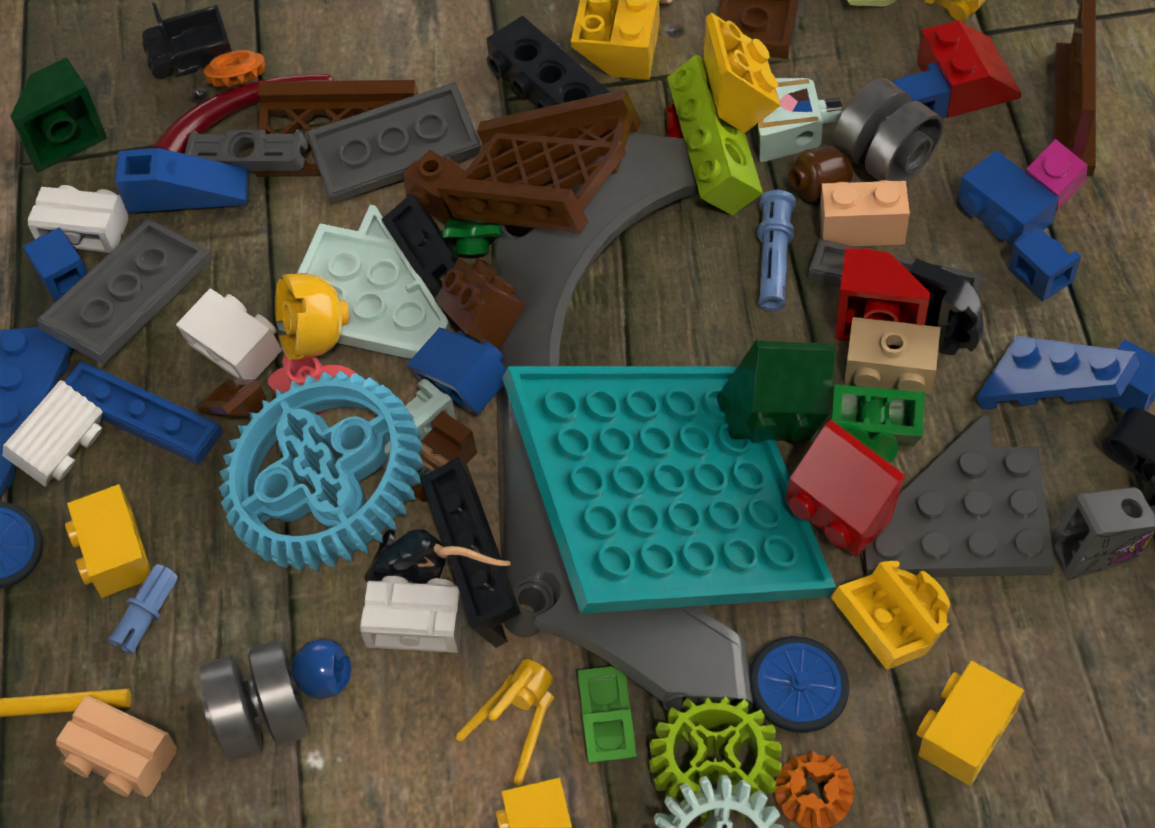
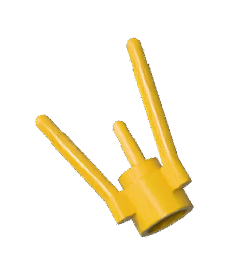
M522 660L515 672L509 674L500 689L456 734V740L462 742L487 716L491 721L497 720L511 703L523 710H529L531 706H535L536 710L513 780L516 785H521L524 780L546 711L554 700V696L547 691L554 681L551 673L533 660Z

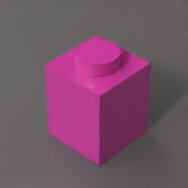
M1055 139L1026 169V173L1059 197L1056 207L1058 211L1086 182L1088 165Z

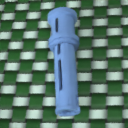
M770 190L763 193L759 199V207L763 212L762 222L757 228V235L763 246L758 305L766 311H779L786 305L788 244L795 235L794 226L791 224V213L796 208V199L787 191Z

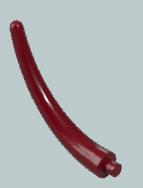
M329 74L289 75L259 80L229 89L201 102L179 117L160 136L152 149L161 148L185 154L188 138L192 131L196 130L199 134H203L229 115L259 103V82L334 81V78Z

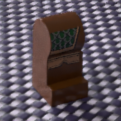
M441 411L431 422L432 430L420 441L424 452L419 456L422 458L424 467L416 472L421 478L457 457H460L467 464L477 454L472 430L444 411ZM422 482L411 487L417 499L421 502L428 501Z

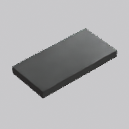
M456 82L306 132L331 204L404 180L403 174L409 165L419 160L430 149L443 158L449 157L456 162L477 155L481 148Z
M147 218L36 320L39 330L103 365L212 261L211 252Z

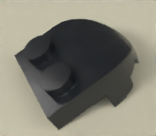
M916 258L909 272L930 292L925 325L940 327L938 352L954 355L960 348H967L972 352L983 335V312L976 291L961 276L947 271L940 265L930 264Z

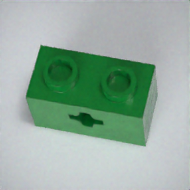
M834 384L831 395L830 414L826 418V424L832 420L836 424L854 425L865 429L869 437L883 432L891 433L897 438L899 446L914 447L923 436L925 392Z

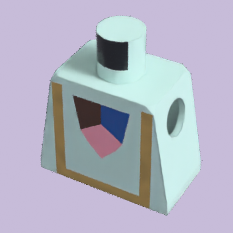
M776 78L778 83L776 91L781 106L752 127L759 162L781 158L820 146L823 124L838 122L843 113L841 99L818 100L814 81L809 78Z

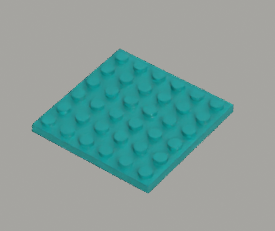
M508 366L502 379L580 614L826 598L836 589L809 521L797 517L785 502L790 475L775 440L755 441L754 439H733L718 395L737 367Z

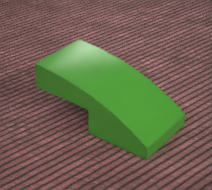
M614 666L578 670L588 764L637 758L626 675Z

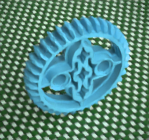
M339 371L334 378L332 375L323 372L318 381L307 375L304 385L301 386L299 383L291 381L289 391L284 393L276 389L277 398L271 402L262 400L263 409L260 412H249L251 422L247 426L238 425L241 434L240 438L229 440L234 452L223 456L228 467L219 472L222 480L225 482L219 487L221 495L224 497L221 504L227 513L226 518L229 525L236 532L235 535L253 553H257L265 561L275 562L278 566L285 569L291 565L294 569L300 571L306 565L310 569L318 571L323 562L327 566L335 568L340 556L344 560L352 562L353 551L359 549L361 552L368 554L367 543L374 539L383 543L381 532L386 527L396 530L395 522L393 521L396 515H407L406 507L403 503L404 501L416 500L411 487L421 484L420 475L416 472L424 467L422 458L419 456L424 452L422 443L419 440L421 436L418 427L413 421L414 417L405 408L401 399L396 397L389 388L379 385L377 381L372 380L370 377L365 380L357 373L349 377L347 374ZM337 407H357L372 411L378 417L371 421L358 416L348 417L329 427L323 418L315 413ZM278 440L280 451L284 457L265 468L258 475L265 456ZM390 442L389 461L384 476L376 491L365 502V496L359 481L383 465L386 460L385 445ZM304 480L315 493H312L311 490L301 481ZM312 511L315 518L322 525L330 529L310 535L289 536L277 534L268 529L263 523L270 518L283 522H293Z

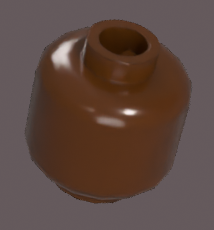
M832 145L808 149L798 153L789 171L791 187L794 191L798 192L802 199L810 203L821 201L822 184L850 183L853 177V168L849 157Z

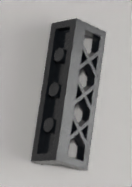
M457 457L422 476L420 479L443 546L463 547L487 557L502 560L468 465L460 457ZM447 555L472 629L495 648L508 642L502 623L521 614L504 566L483 563L462 555Z

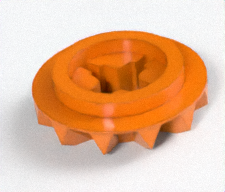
M237 50L214 58L205 67L204 75L207 83H211L216 87L224 85L231 87L236 84L243 85L244 82L255 80L257 76L261 75L265 71L266 64L264 56L259 53H254L250 50Z
M811 750L806 755L798 757L793 755L789 762L783 766L781 775L776 778L775 798L781 812L796 825L804 828H828L840 822L848 814L853 803L855 786H853L848 768H844L839 764L833 754L824 756ZM805 774L808 779L811 778L815 783L828 781L823 788L824 802L821 798L818 799L814 793L801 795L806 789Z

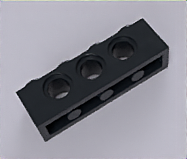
M523 15L486 38L489 55L487 56V63L496 76L504 77L512 85L516 94L521 98L526 97L536 109L611 93Z

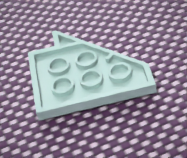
M369 205L358 231L320 223L298 273L315 274L326 279L336 289L339 299L346 301L349 321L347 325L342 326L341 335L336 343L412 359L439 327L450 331L448 319L422 278L414 271L381 220L383 217L376 206ZM283 321L276 322L278 330L285 332Z

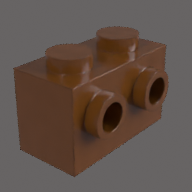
M459 257L454 267L446 273L442 288L435 301L465 334L481 341H487L500 349L526 304L513 293L516 286L498 276L499 270L481 259H477L475 263Z

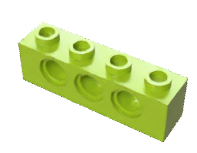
M695 54L668 76L667 79L700 197L721 210L734 215L763 194L746 134L718 117L703 58Z

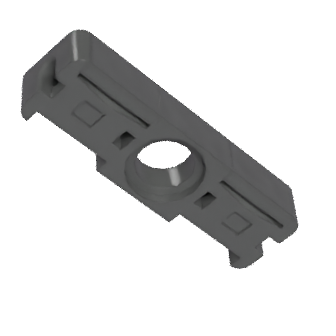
M297 129L295 134H267L264 130H228L227 134H199L194 130L189 135L185 154L247 168L248 171H299L303 168L305 162L301 152L307 151L308 141ZM254 143V149L250 155L243 158L238 157V152L242 146Z

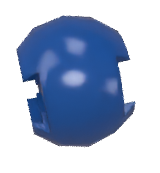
M318 639L308 642L298 650L294 657L292 665L293 679L295 682H298L301 691L308 697L323 700L336 696L345 689L351 675L350 659L345 656L343 649L335 641Z

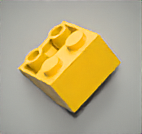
M580 0L571 37V47L611 77L650 80L660 26L659 0Z
M711 12L705 20L703 61L717 115L745 134L781 106L776 91L778 83L771 73L768 63L770 55L765 45L758 39L752 40L741 33L740 29L733 22H725Z

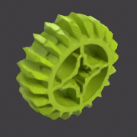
M726 694L720 703H712V699L706 698L704 701L702 700V705L698 706L687 697L683 702L685 713L671 707L667 713L669 723L659 722L656 726V735L659 739H652L650 742V753L655 756L649 761L650 772L658 775L654 779L655 788L658 791H668L665 797L671 796L680 803L685 799L680 789L682 784L687 783L692 791L697 793L701 791L699 785L700 777L707 776L711 784H718L720 776L726 775L731 780L732 791L737 783L745 780L751 786L750 795L759 790L766 794H772L776 790V781L773 777L780 776L782 770V763L776 760L781 756L782 747L780 742L773 741L776 736V729L773 725H763L765 715L761 709L748 715L749 703L745 698L735 707L730 705V699L726 698ZM707 729H722L724 731L711 732ZM685 741L690 745V753L694 756V759L690 761V769L683 774L675 761V756ZM745 743L750 746L756 759V763L748 776L741 770V763L737 760V757L741 754V747ZM714 754V762L708 761L707 756ZM717 754L724 756L722 762H717ZM730 809V812L735 811L743 820L748 817L739 811ZM710 810L700 814L701 823L705 824L707 822Z

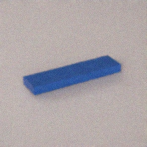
M83 361L79 362L64 381L74 391L79 392L81 396L86 397L88 401L100 407L103 411L101 420L197 465H200L223 433L220 424Z

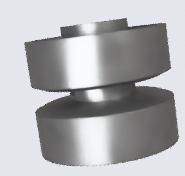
M879 78L860 90L848 104L835 128L833 145L846 154L855 164L865 165L866 171L877 180L906 181L907 183L924 167L934 153L942 136L944 122L940 115L921 102L911 101L910 95L886 78Z
M280 639L249 649L248 661L252 677L244 679L242 671L232 655L201 664L199 667L204 691L201 693V700L210 731L214 739L218 738L228 762L261 752L262 740L259 724L266 722L269 732L278 746L310 736L297 684L293 679L292 669Z

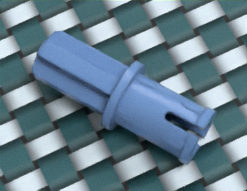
M159 564L153 566L136 596L128 598L126 601L129 607L112 635L107 639L111 645L117 647L118 644H122L119 650L130 655L135 653L136 647L151 622L159 620L161 615L158 611L177 581V575L171 569Z

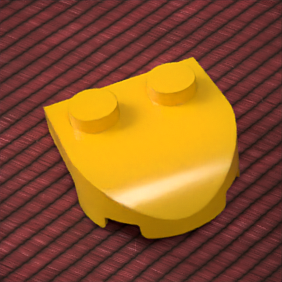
M899 561L880 562L873 574L838 586L831 597L886 670L924 656L932 649L949 625L947 623V612L950 608V601L940 584L925 571H920L917 575L899 569Z

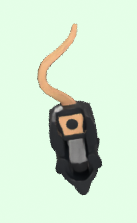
M424 529L408 531L397 541L395 531L387 530L382 537L383 543L380 542L379 549L364 579L366 582L382 581L387 576H399L408 580L409 583L412 581L413 583L427 584L431 579L440 578L447 555H462L496 566H510L511 562L493 559L463 547H444L435 536Z

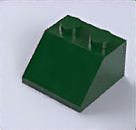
M67 57L30 74L10 118L36 173L107 139L87 86Z
M756 340L718 395L733 439H754L755 441L768 439L792 440L795 442L810 440L830 414L836 354L834 345L828 343Z

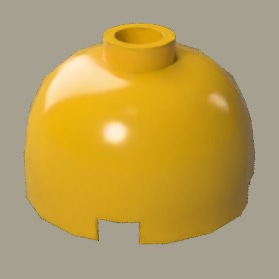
M306 273L282 275L284 279H279L277 282L275 294L276 322L283 321L284 330L287 334L278 335L284 355L288 360L307 359L323 355L334 347L341 335L342 326L348 324L349 311L345 300H340L336 289L320 276Z

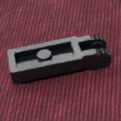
M411 193L381 220L414 271L428 285L434 296L437 297L443 283L439 276L447 269L449 271L453 268L459 257L448 240L442 238V231L420 198Z

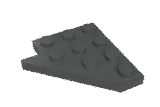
M982 415L899 495L891 522L863 550L865 575L873 574L878 564L884 561H899V569L917 575L920 571H925L931 577L1052 575L1055 561L1038 447L993 448L989 415Z

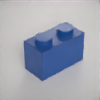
M996 150L962 176L957 203L962 206L967 214L975 216L992 229L999 239L1013 245L1015 240L1023 233L1028 231L1032 233L1038 228L1044 231L1053 223L1059 197Z
M441 327L437 329L406 364L420 381L422 379L428 380L441 392L449 395L454 404L475 414H479L503 387L502 377L507 370L501 363L504 359L503 355L489 342L483 341L480 344L463 331H459L456 334Z

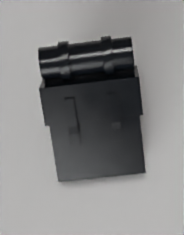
M152 2L158 26L148 28L142 33V46L147 53L148 67L154 77L160 79L168 77L171 69L174 70L176 77L198 71L197 67L210 64L214 58L232 52L218 5L162 20L156 2Z

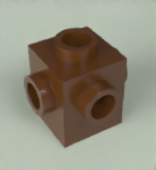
M430 149L419 160L412 162L403 174L407 192L406 197L411 193L416 195L432 216L445 223L453 214L437 187L445 177L460 178L465 170L461 169L453 159L449 157L443 158Z

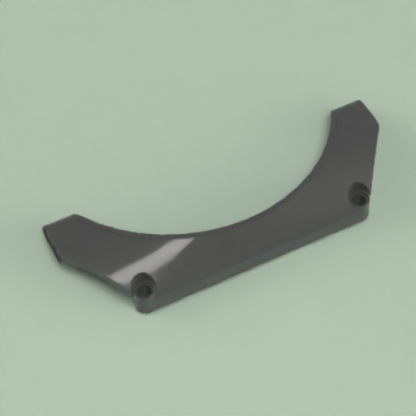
M629 134L625 145L627 153L621 159L618 173L609 175L583 210L589 222L581 233L498 224L501 226V237H494L491 247L492 265L499 270L498 276L516 286L513 293L526 304L500 349L497 348L504 357L501 363L506 369L508 366H559V348L565 313L575 289L586 270L598 255L626 228L652 211L681 198L698 193V186L684 139L650 134ZM604 156L597 158L593 162L601 161L604 158ZM583 184L572 188L573 193L576 194ZM503 385L496 393L502 561L511 562L510 566H504L521 612V614L504 622L508 631L515 636L526 638L532 637L539 633L540 630H543L583 647L612 664L652 695L663 701V707L667 711L672 707L685 713L683 702L687 697L698 706L702 705V700L704 701L706 698L712 699V703H720L725 694L726 698L730 699V705L736 707L745 698L749 703L748 711L752 709L753 699L745 641L732 629L698 607L580 614L505 385ZM520 605H528L532 607L536 612H528L524 610Z

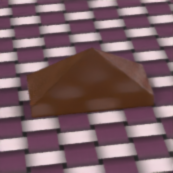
M227 379L195 407L200 413L250 417L249 412L258 413L263 409L262 400H265V397L256 379Z

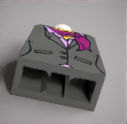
M1135 487L1076 495L1051 536L1053 553L1067 580L1080 578L1137 559L1155 534V505L1149 506L1141 490Z

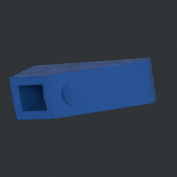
M161 148L119 151L115 183L128 213L247 205L249 172L247 168Z

